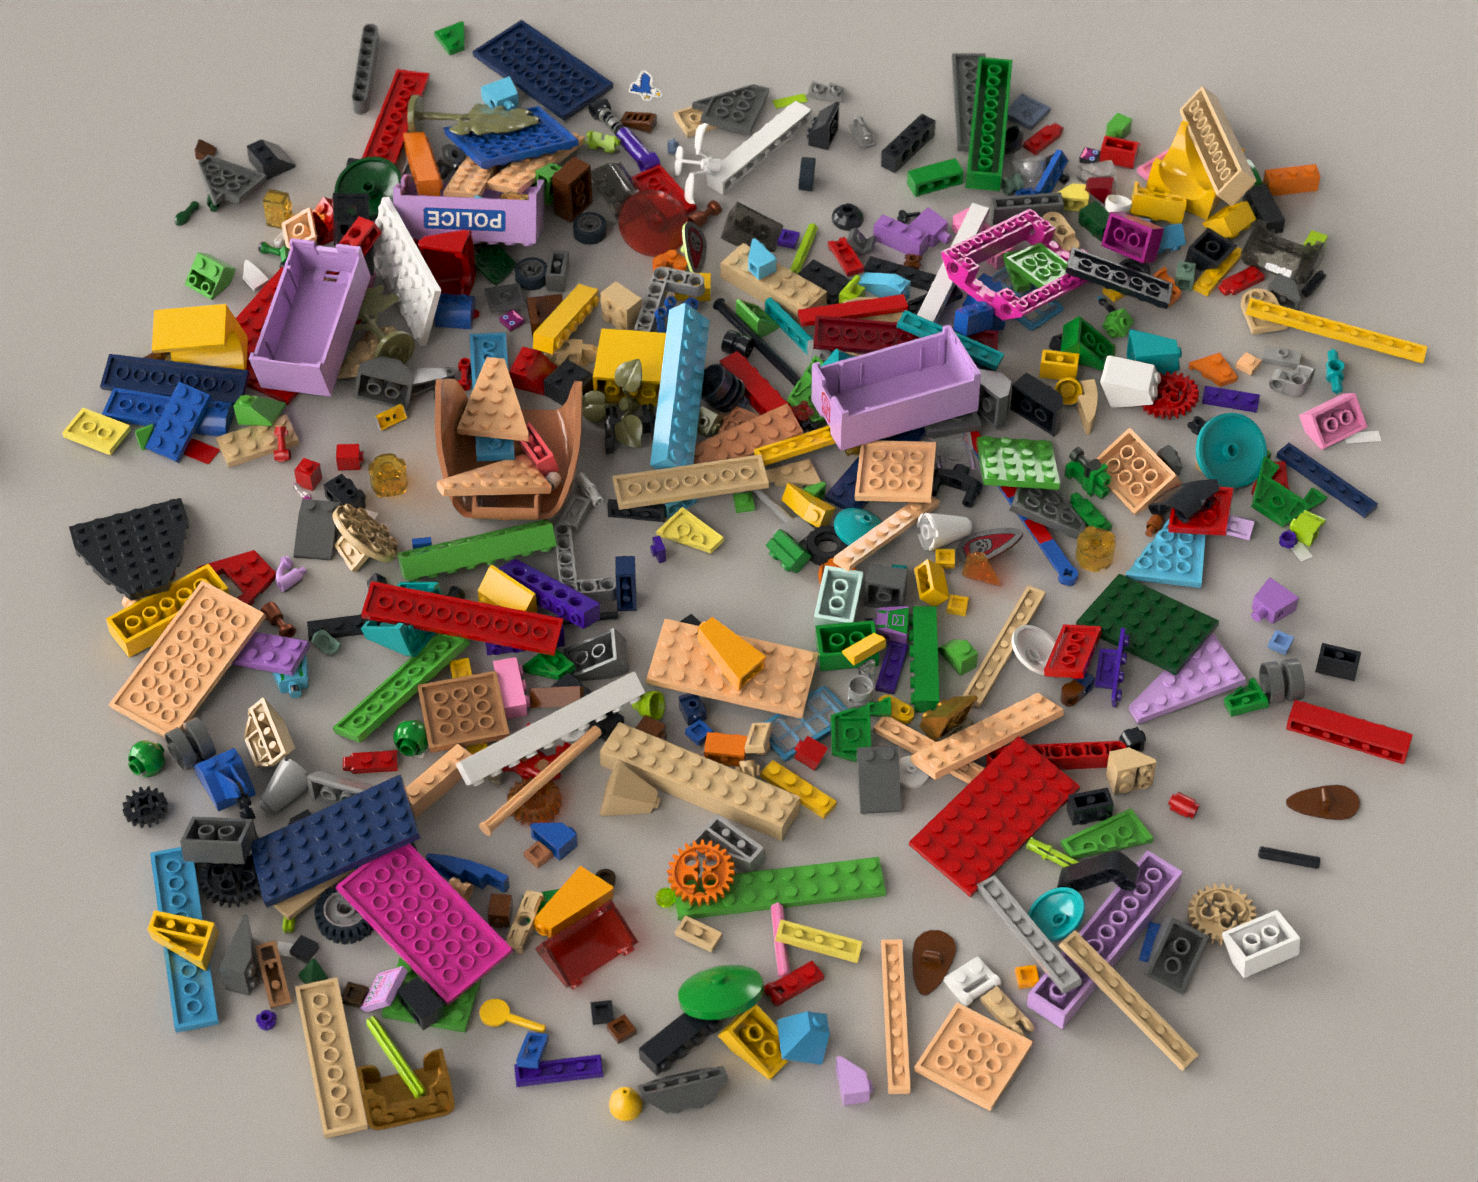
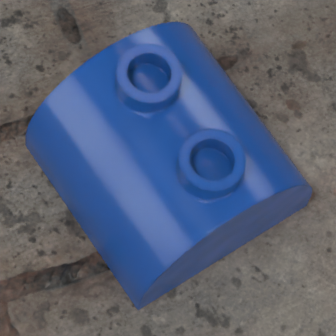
M440 294L435 312V327L471 329L476 306L475 296Z
M210 401L194 434L217 437L227 434L235 414L234 404Z

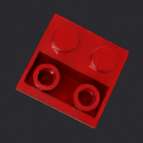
M1104 136L1099 162L1133 169L1141 144L1139 142Z
M323 196L312 212L317 241L320 245L334 241L332 199Z

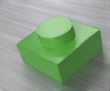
M752 492L733 494L736 513L755 511Z

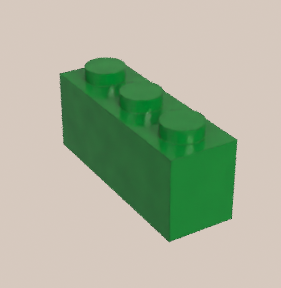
M956 158L907 171V185L913 195L917 197L963 184L964 171Z

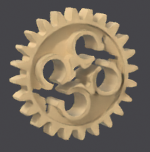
M1213 883L1212 889L1205 885L1204 891L1198 889L1197 895L1193 894L1192 900L1189 901L1188 922L1192 923V928L1208 935L1211 939V944L1217 940L1219 945L1222 946L1224 941L1222 933L1235 928L1236 925H1242L1256 919V907L1252 906V899L1246 900L1247 893L1240 894V888L1234 891L1233 885L1225 888L1224 883H1222L1221 888H1218ZM1207 907L1211 908L1210 917L1204 916L1206 915ZM1235 912H1239L1237 921H1233Z

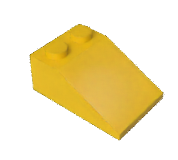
M757 1004L749 1010L738 1014L717 1035L733 1053L769 1080L789 1061L782 1059L777 1026Z

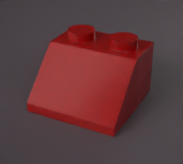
M522 346L509 370V374L514 388L544 396L543 380L557 367L539 350Z

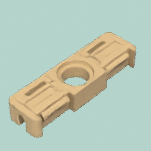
M531 890L525 892L505 942L512 948V951L515 949L519 954L524 953L523 946L527 936L531 935L534 929V917L537 915L541 902L545 901L543 894ZM523 918L530 919L528 925L522 926L519 924Z

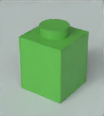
M1117 112L1107 123L1106 136L1125 139L1131 132L1132 119Z

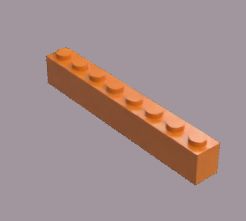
M424 131L403 133L404 149L418 196H440V190H443V181L433 150L431 149V144L429 143V138L425 137Z

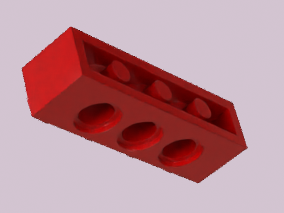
M359 216L339 244L359 246L363 256H365L382 232L375 222ZM326 271V274H331V275H339V273H340V272ZM324 277L325 281L337 282V279Z

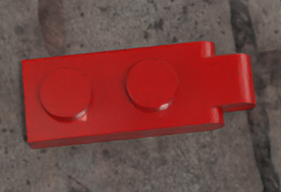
M1056 122L1052 125L1047 124L1023 142V148L1034 155H1038L1061 137L1064 128Z
M1252 265L1224 279L1218 286V290L1224 296L1229 294L1236 295L1264 281L1265 275L1255 265Z
M397 750L352 753L351 756L342 759L343 771H351L352 774L398 771Z

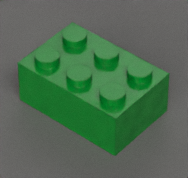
M874 621L816 625L815 644L818 653L819 670L828 671L879 666V652L856 665H853L842 653L846 648L876 633Z

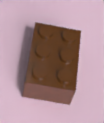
M573 157L552 176L555 215L570 223L593 204L591 165Z

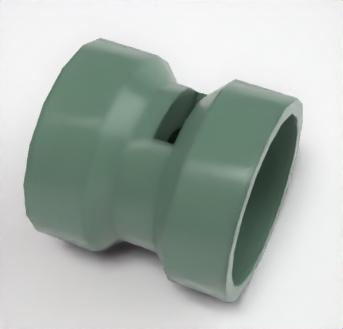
M1018 173L1012 175L1011 178L1005 177L1001 179V189L1005 195L1024 188L1022 177Z

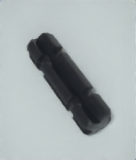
M1323 270L1316 272L1314 277L1301 290L1304 297L1311 296L1326 278Z

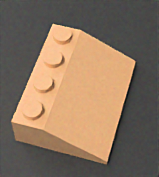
M1131 428L1127 429L1096 458L1100 460L1101 466L1104 463L1108 466L1107 473L1112 477L1111 483L1107 485L1108 488L1135 515L1147 509L1148 505L1165 491L1176 487V485L1183 484L1178 476Z

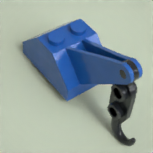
M235 748L194 765L197 777L218 812L237 804L239 809H242L239 812L241 819H256L252 808H249L252 805L250 798L256 795L255 789L244 763ZM253 821L254 832H255V838H256V840H257V839H259V837H258V835H257V832H256V829H255V825H254V821Z

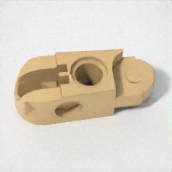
M1048 212L1043 216L1044 220L1056 228L1051 240L1058 243L1067 252H1070L1072 247L1080 248V242L1075 237V231L1060 213Z
M568 339L563 342L561 348L557 349L554 354L544 352V355L555 366H560L566 359L578 366H587L588 362L596 361L598 347L593 344H583V340Z

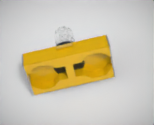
M400 403L388 410L382 408L380 414L374 416L378 429L382 431L407 419L404 406Z

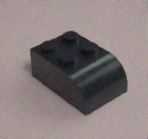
M1026 372L1012 384L1010 410L1050 435L1055 436L1060 430L1063 398L1051 386L1046 385Z

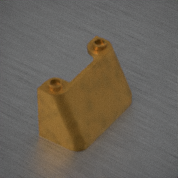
M443 1048L427 1052L423 1057L424 1068L413 1070L426 1090V1096L415 1098L399 1073L381 1077L379 1069L374 1065L356 1067L367 1123L371 1129L383 1130L450 1114L454 1110L455 1102Z

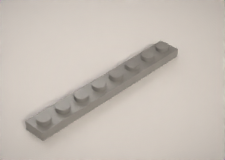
M995 875L977 884L978 891L1063 994L1082 984L1078 974Z

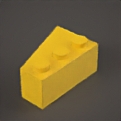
M1135 181L1130 199L1132 201L1130 213L1136 217L1146 216L1155 221L1165 220L1170 224H1182L1186 208L1185 197L1167 191L1165 194L1155 191V187L1150 186L1147 189L1139 186L1140 182Z
M154 910L147 928L151 938L204 971H207L219 936L215 923Z

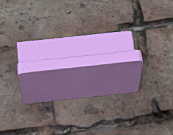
M1230 514L1227 535L1250 540L1256 520Z

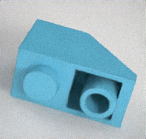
M754 238L752 239L748 256V270L758 280H761L776 272L777 259L774 254L765 248L764 244Z

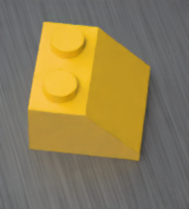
M1244 201L1233 206H1224L1202 222L1204 227L1212 229L1225 238L1233 239L1240 235L1239 232L1241 230L1243 231L1251 227V223L1256 218L1248 202Z

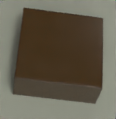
M348 982L341 997L342 1003L360 1009L369 992V988Z

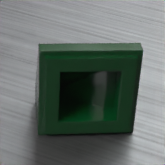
M315 958L311 959L298 974V977L304 984L328 979Z

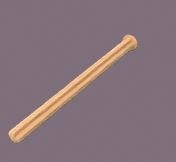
M592 726L484 823L481 822L479 824L481 831L485 835L491 836L493 830L601 735V729L597 726Z

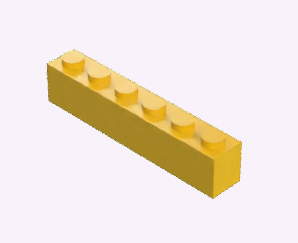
M578 284L534 332L533 349L554 354L557 349H560L563 342L568 340L571 333L575 332L580 323L582 324L584 319L591 314L592 310L599 305V289Z

